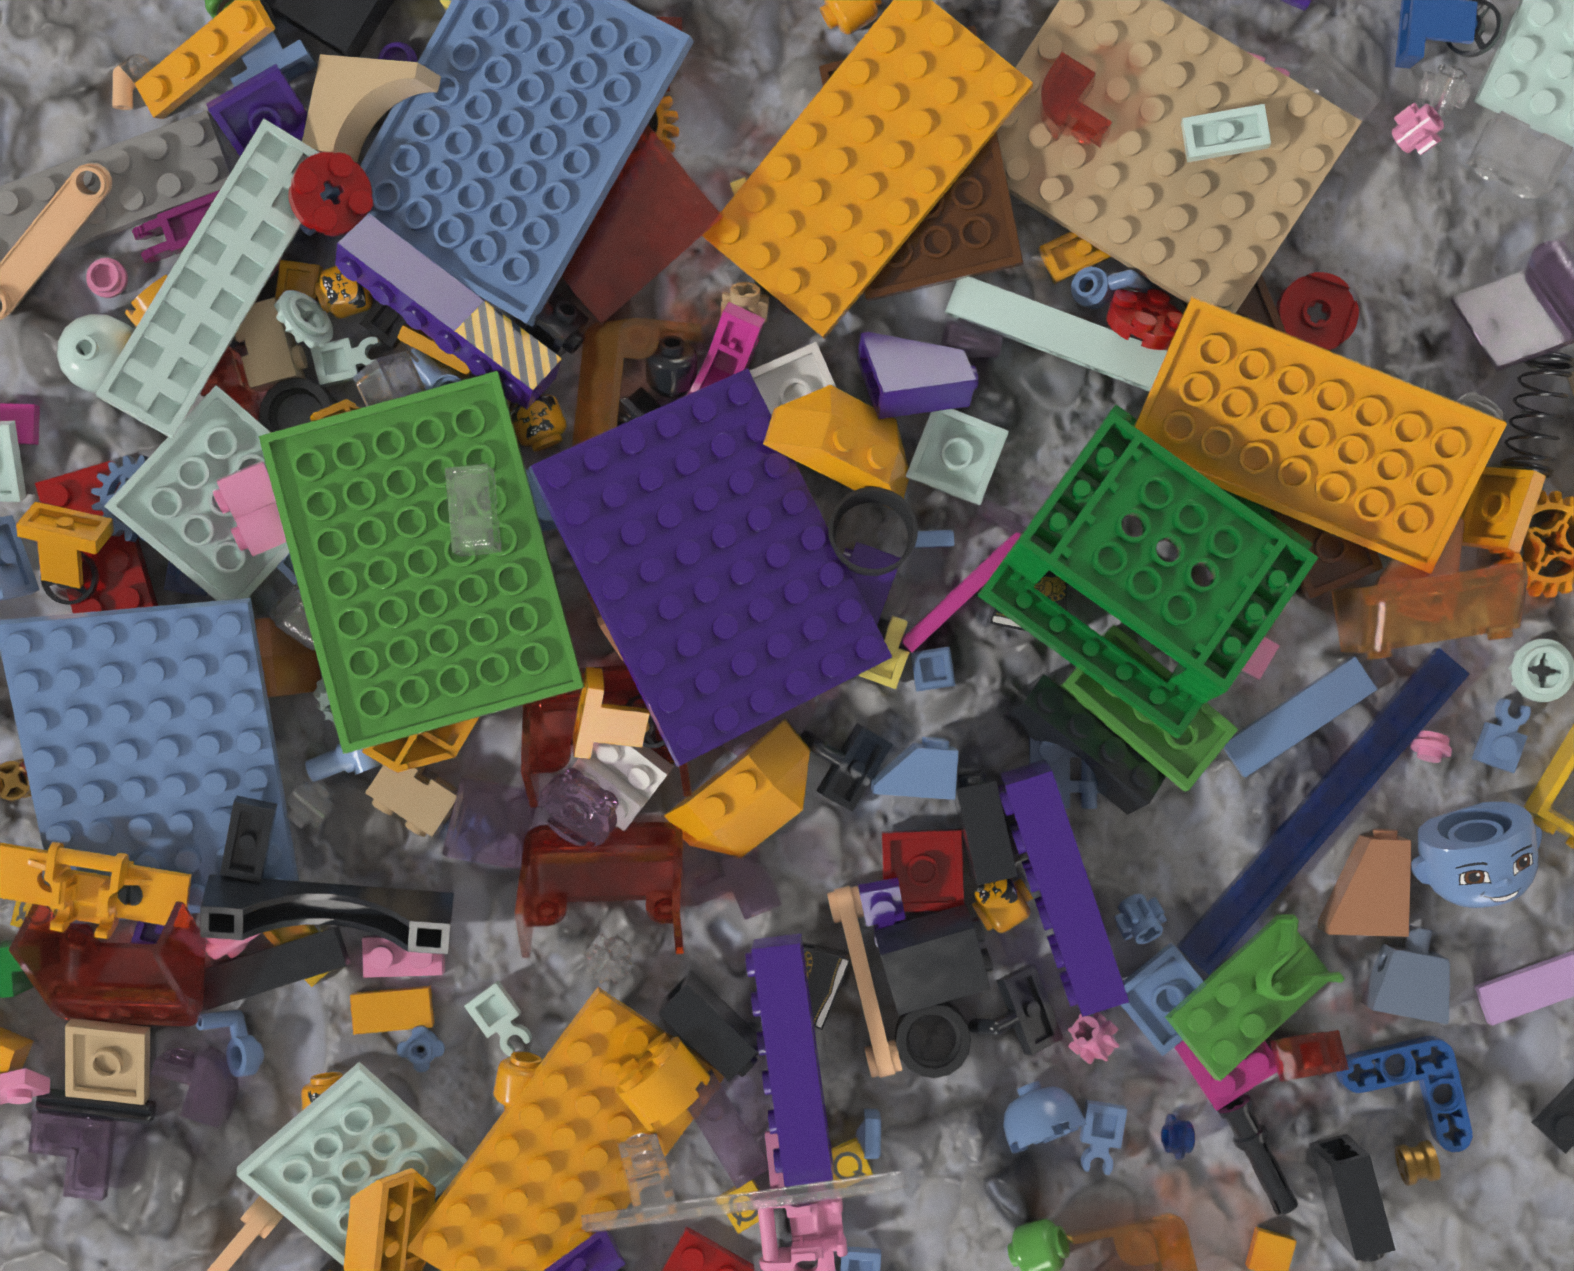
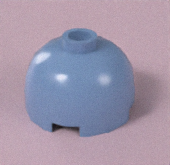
M1039 1081L1017 1089L1020 1097L1008 1105L1004 1113L1003 1122L1006 1139L1012 1154L1028 1150V1146L1033 1143L1034 1145L1043 1142L1044 1144L1078 1130V1127L1087 1125L1080 1107L1066 1090L1056 1086L1042 1088Z

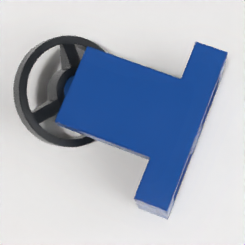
M1401 0L1395 67L1411 69L1424 57L1426 40L1444 41L1455 54L1462 57H1476L1486 53L1497 43L1502 33L1503 19L1501 13L1491 2L1486 0ZM1490 8L1495 13L1497 23L1493 36L1485 44L1481 37L1485 30L1483 18ZM1475 41L1479 48L1473 51H1462L1455 48L1452 42L1472 44Z

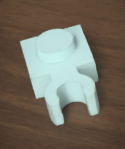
M348 337L328 342L323 347L316 346L310 348L319 385L324 388L362 378L359 369L361 366H367L371 369H380L386 366L387 363L384 358L371 360L368 356V352L372 347L382 345L381 340L377 337H368L362 340L358 347L354 348L352 339Z
M499 980L465 1004L464 1007L487 1038L495 1032L500 1035V1047L506 1055L511 1056V1053L515 1052L514 1046L510 1043V1036H520L525 1044L531 1041L532 1035L529 1029L524 1025L516 1024L513 1020L520 1015L521 1010Z

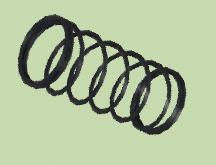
M1529 350L1522 353L1523 357H1521V360L1527 366L1539 371L1523 373L1517 377V381L1523 387L1535 392L1519 394L1513 398V402L1519 408L1531 413L1515 415L1509 419V424L1513 428L1530 435H1516L1504 440V444L1509 449L1526 456L1505 458L1500 461L1501 466L1499 468L1535 470L1545 475L1546 478H1551L1554 470L1548 466L1512 460L1556 461L1555 458L1523 451L1510 445L1508 441L1526 438L1560 440L1558 436L1541 434L1514 424L1513 420L1526 417L1564 418L1563 415L1550 414L1528 408L1518 403L1517 399L1526 396L1569 397L1565 393L1549 392L1532 387L1522 382L1521 378L1538 374L1571 377L1573 376L1571 372L1549 369L1573 368L1574 358L1559 352ZM1537 358L1552 359V360H1557V361H1548V360H1542V359H1537Z

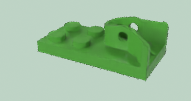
M1114 624L1101 635L1165 682L1172 674ZM1077 667L1059 685L1184 792L1190 790L1238 730L1237 727L1206 702L1197 712L1182 736L1176 739Z
M1277 914L1165 1016L1214 1080L1221 1081L1327 982L1342 983L1345 980L1340 972L1328 971L1298 933L1299 920L1294 914Z

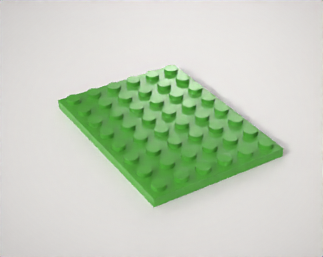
M498 371L259 436L343 754L585 688Z

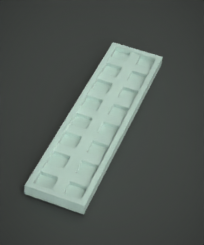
M263 119L96 393V397L172 439L174 438L302 223L293 213L289 203L288 193L291 186V178L297 167L306 158L320 152Z

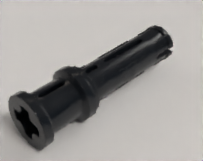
M1243 1094L1218 1110L1221 1118L1227 1120L1234 1134L1233 1143L1235 1147L1244 1151L1275 1214L1280 1215L1282 1213L1284 1215L1290 1213L1297 1208L1298 1201L1266 1141L1268 1131L1265 1125L1259 1124L1251 1108L1253 1104L1251 1097Z

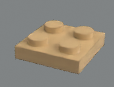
M71 1018L65 1025V1096L145 1105L150 1097V1027Z

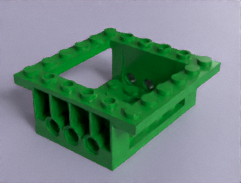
M1115 404L977 596L1177 739L1182 736L1204 703L1228 691L1319 557L1309 551L1313 545L1310 541L1255 502L1218 487L1135 428L1134 425L1137 419ZM1134 517L1138 519L1143 528L1141 536H1128L1122 529L1123 518ZM1167 541L1174 545L1177 551L1175 561L1166 562L1158 556L1156 551L1158 542ZM1194 566H1203L1208 569L1211 574L1209 586L1202 587L1193 581L1191 571ZM1050 570L1179 664L1165 682L1038 591L1034 586Z

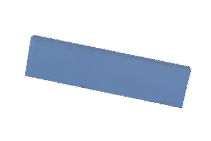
M1351 656L1234 734L1223 749L1241 776L1246 778L1378 689L1355 656Z

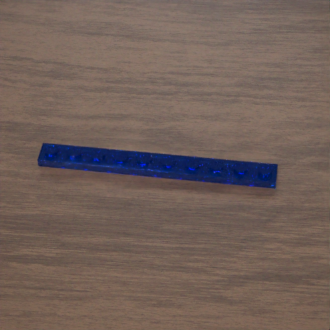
M1434 648L1176 947L1210 975L1470 673L1441 648Z

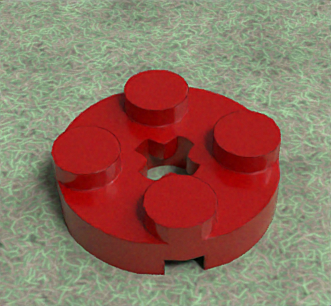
M321 152L311 155L297 167L291 178L288 198L293 213L304 226L311 230L315 229L318 232L325 233L324 235L340 236L347 234L373 207L372 187L369 178L362 167L354 162L351 156L346 153ZM324 184H330L333 188L337 187L341 194L338 196V204L334 205L330 199L324 201L321 198L320 194L325 191Z
M1327 272L1310 273L1293 281L1283 290L1276 305L1286 334L1329 351L1346 341L1354 332L1359 318L1357 300L1354 301L1348 284L1340 277ZM1316 303L1322 305L1321 311L1326 314V319H1320L1314 323L1311 321V316L1307 314V309L1313 308Z
M1117 289L1111 300L1106 321L1114 332L1126 340H1129L1132 334L1143 339L1142 347L1154 350H1168L1183 314L1169 303L1170 296L1161 290L1150 289L1146 294Z

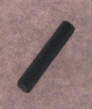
M50 1089L49 1094L37 1096L35 1105L39 1112L149 1124L153 1121L156 1111V1103L147 1100L145 1105L66 1097L65 1090Z

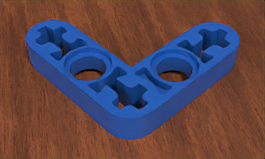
M1435 1036L1419 1037L1343 1056L1338 1062L1336 1075L1339 1081L1347 1089L1355 1093L1370 1092L1419 1080L1430 1132L1434 1141L1450 1152H1461L1470 1145L1473 1133L1457 1062L1452 1047L1444 1040ZM1434 1046L1442 1052V1055H1438L1436 1057L1437 1063L1433 1064L1427 1059L1415 1061L1410 1052L1413 1050V1053L1420 1058L1430 1055L1431 1047ZM1393 1054H1400L1405 1060L1404 1069L1398 1074L1391 1075L1387 1073L1385 1069L1386 1060ZM1357 1064L1363 1070L1376 1068L1380 1077L1377 1078L1376 1074L1368 1071L1361 1073L1359 1076L1360 1081L1356 1082L1351 1077H1348V1074L1354 1072L1353 1065ZM1440 1084H1449L1452 1088L1451 1099L1444 1104L1435 1103L1433 1099L1434 1089ZM1441 1114H1449L1451 1123L1460 1129V1131L1454 1133V1140L1452 1141L1443 1135V1133L1449 1131L1448 1120Z

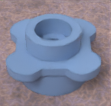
M422 1025L414 1027L407 1041H401L397 1046L398 1055L412 1062L417 1072H426L430 1067V1062L435 1057L442 1056L445 1051L444 1043L438 1040L432 1031ZM423 1046L424 1051L419 1052L417 1047Z

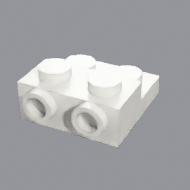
M817 342L750 370L771 415L774 408L828 385L836 387Z
M594 742L591 758H578L562 783L569 788L568 792L575 801L580 803L587 802L599 811L600 819L604 824L610 827H619L625 831L674 766L651 748Z

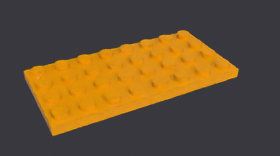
M893 0L711 223L702 237L825 339L1033 88V82L932 0Z
M1191 296L1134 427L1223 490L1431 574L1507 422Z
M597 987L535 1069L534 1075L514 1103L505 1109L408 1238L407 1250L441 1271H544L603 1227L608 1231L611 1230L725 1077L702 1055L686 1045L709 1073L710 1081L707 1086L702 1081L699 1083L695 1090L700 1096L681 1115L664 1126L657 1120L653 1122L655 1130H647L616 1093V1087L620 1082L616 1073L629 1060L635 1059L638 1061L649 1052L647 1049L649 1044L656 1037L667 1032L600 987Z

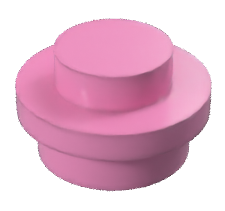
M100 258L90 265L86 279L93 293L103 298H114L125 290L128 275L120 262L112 258Z
M1419 731L1416 739L1411 741L1410 748L1417 752V758L1423 761L1439 763L1442 758L1451 757L1452 748L1449 746L1450 738L1441 733Z

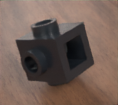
M558 294L546 303L542 311L536 315L533 327L527 325L525 331L559 357L566 352L572 355L579 349L586 338L582 332L590 318L573 303Z

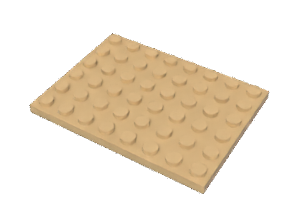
M1059 0L1015 67L1033 82V88L1000 126L997 134L1009 193L1185 303L1188 304L1191 296L1236 313L1362 121L1161 0ZM1265 104L1271 145L1268 149L1187 162L1181 128L1182 118Z

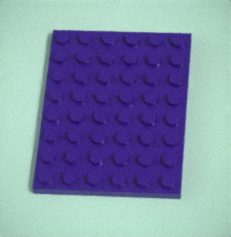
M748 368L537 462L528 469L677 767L892 658L848 567L837 557L831 545L828 527L795 461L763 445L772 415Z

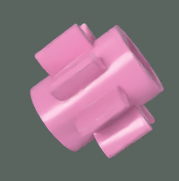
M1413 103L1394 117L1399 125L1392 129V135L1404 152L1411 153L1417 149L1418 153L1422 155L1442 141L1437 133L1444 128V123L1437 111L1429 104H1425L1419 109L1417 104Z
M1100 1012L1094 1013L1093 1017H1082V1014H1080L1073 1027L1068 1028L1074 1039L1068 1046L1077 1055L1080 1054V1057L1088 1064H1091L1094 1058L1108 1061V1056L1113 1052L1114 1048H1119V1044L1113 1036L1119 1029L1110 1020L1106 1021V1018Z

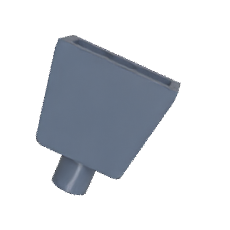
M1409 925V937L1405 938L1404 947L1383 943L1362 996V1004L1373 1011L1443 1024L1449 1023L1450 962L1448 958L1429 951L1433 930Z

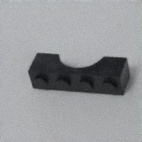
M1044 673L1023 688L1005 714L1008 720L1033 740L1047 741L1060 745L1081 758L1091 768L1097 778V791L1127 815L1150 804L1166 778L1161 771Z

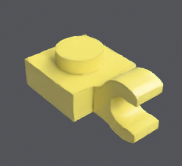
M892 615L884 637L892 658L858 676L893 689L897 688L909 655V651L899 648L908 623L907 620Z

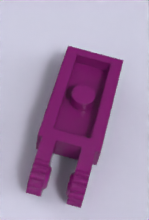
M220 190L157 214L158 218L133 228L132 233L135 240H147L163 232L167 240L144 250L141 253L144 263L157 262L171 257L173 254L182 253Z

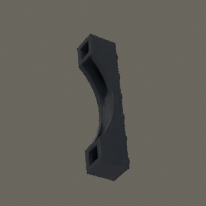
M209 874L200 906V937L244 940L259 933L282 927L335 925L373 933L395 943L407 952L448 955L454 893L262 878L261 883L224 875Z

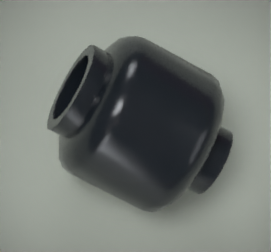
M673 335L665 336L652 343L646 351L645 376L647 384L664 397L673 398L683 395L690 390L697 377L698 357L696 349L689 342Z

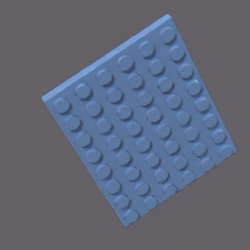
M452 0L418 60V63L441 76L438 92L417 94L394 105L360 165L368 176L372 187L373 207L368 214H371L475 294L533 327L536 315L545 306L693 45V39L688 34L623 0Z
M251 598L0 620V652L43 850H48L52 842L63 843L64 848L116 856L117 853H125L129 855V861H134V865L192 874L188 914L200 913V906L209 874L220 875L233 802L238 795L278 804L263 878L299 881ZM70 866L72 870L107 876L112 874V872ZM75 920L69 925L85 924L90 922Z

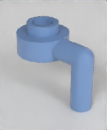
M1091 266L1080 270L1075 275L1071 284V293L1074 300L1080 305L1089 309H1099L1111 300L1114 290L1129 286L1138 292L1147 293L1148 290L1152 289V282L1134 270H1125L1109 275L1100 268ZM1093 280V288L1089 292H1085L1087 283Z
M228 1010L197 1015L196 1026L198 1030L230 1027L232 1039L227 1046L226 1058L228 1068L233 1076L243 1077L257 1073L259 1066L263 1062L264 1052L261 1044L252 1035H248L242 1011Z

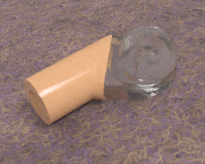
M133 54L114 68L113 108L119 110L133 109V90L136 88L134 83L152 68L151 61L145 55Z

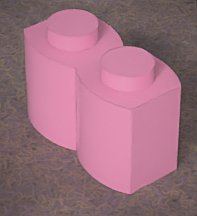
M263 460L217 479L216 482L219 489L213 491V495L223 514L231 511L237 524L236 527L231 528V532L241 551L249 549L253 557L287 542L268 470Z

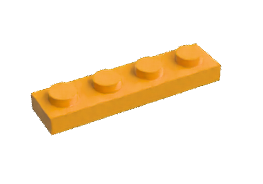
M235 0L134 84L153 118L164 119L276 28L260 0Z

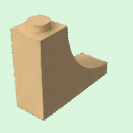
M320 54L302 142L320 153H346L357 163L362 146L377 121L390 108L406 98L421 93L438 92L441 76L418 62Z

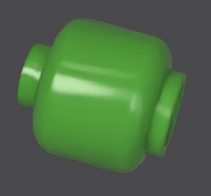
M1040 1219L1017 1226L1013 1231L1012 1242L1008 1243L1007 1246L1008 1256L1014 1267L1019 1266L1021 1271H1059L1063 1268L1065 1259L1070 1255V1246L1064 1229L1059 1225L1056 1226L1048 1219Z

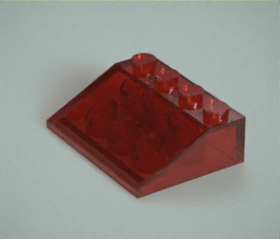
M649 124L645 127L562 274V277L573 292L601 324L724 216L722 210Z

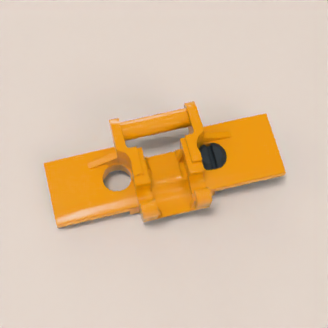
M0 842V898L58 909L55 919L51 921L50 930L64 932L70 923L78 920L99 924L95 930V937L109 939L118 926L120 918L183 929L187 926L192 874L134 865V861H129V855L125 853H117L116 856L64 848L63 843L52 842L48 850ZM70 866L112 872V874L107 876L72 870ZM43 870L45 871L44 880L42 878Z

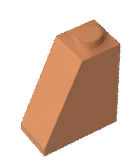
M1376 828L1373 829V835H1359L1318 919V929L1328 935L1409 937L1411 840L1398 836V830Z

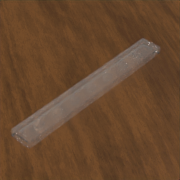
M904 1171L586 1214L581 1215L582 1230H585V1232H601L906 1190V1187H908Z

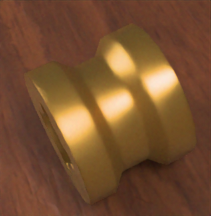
M24 759L6 761L0 764V797L6 800L31 797ZM21 772H23L24 781H26L25 783L22 781V778L20 776Z
M1429 1140L1420 1141L1415 1147H1408L1405 1144L1395 1146L1397 1168L1406 1186L1415 1185L1419 1179L1426 1178L1430 1182L1440 1179L1439 1160L1435 1148Z

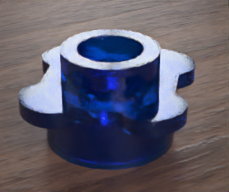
M1168 1114L1165 1118V1125L1161 1129V1142L1165 1152L1173 1153L1177 1160H1182L1185 1157V1153H1190L1194 1149L1195 1131L1190 1121L1176 1120L1174 1114Z

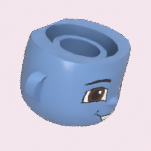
M1482 802L1430 818L1418 828L1419 856L1412 860L1411 871L1420 882L1429 884L1435 893L1450 903L1468 908H1485L1506 904L1522 896L1534 881L1538 870V848L1542 839V829L1534 824L1532 815L1525 808L1509 802Z

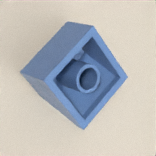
M922 737V744L912 743L876 774L871 780L870 788L873 794L955 800L959 751L953 746H949V741L946 738Z

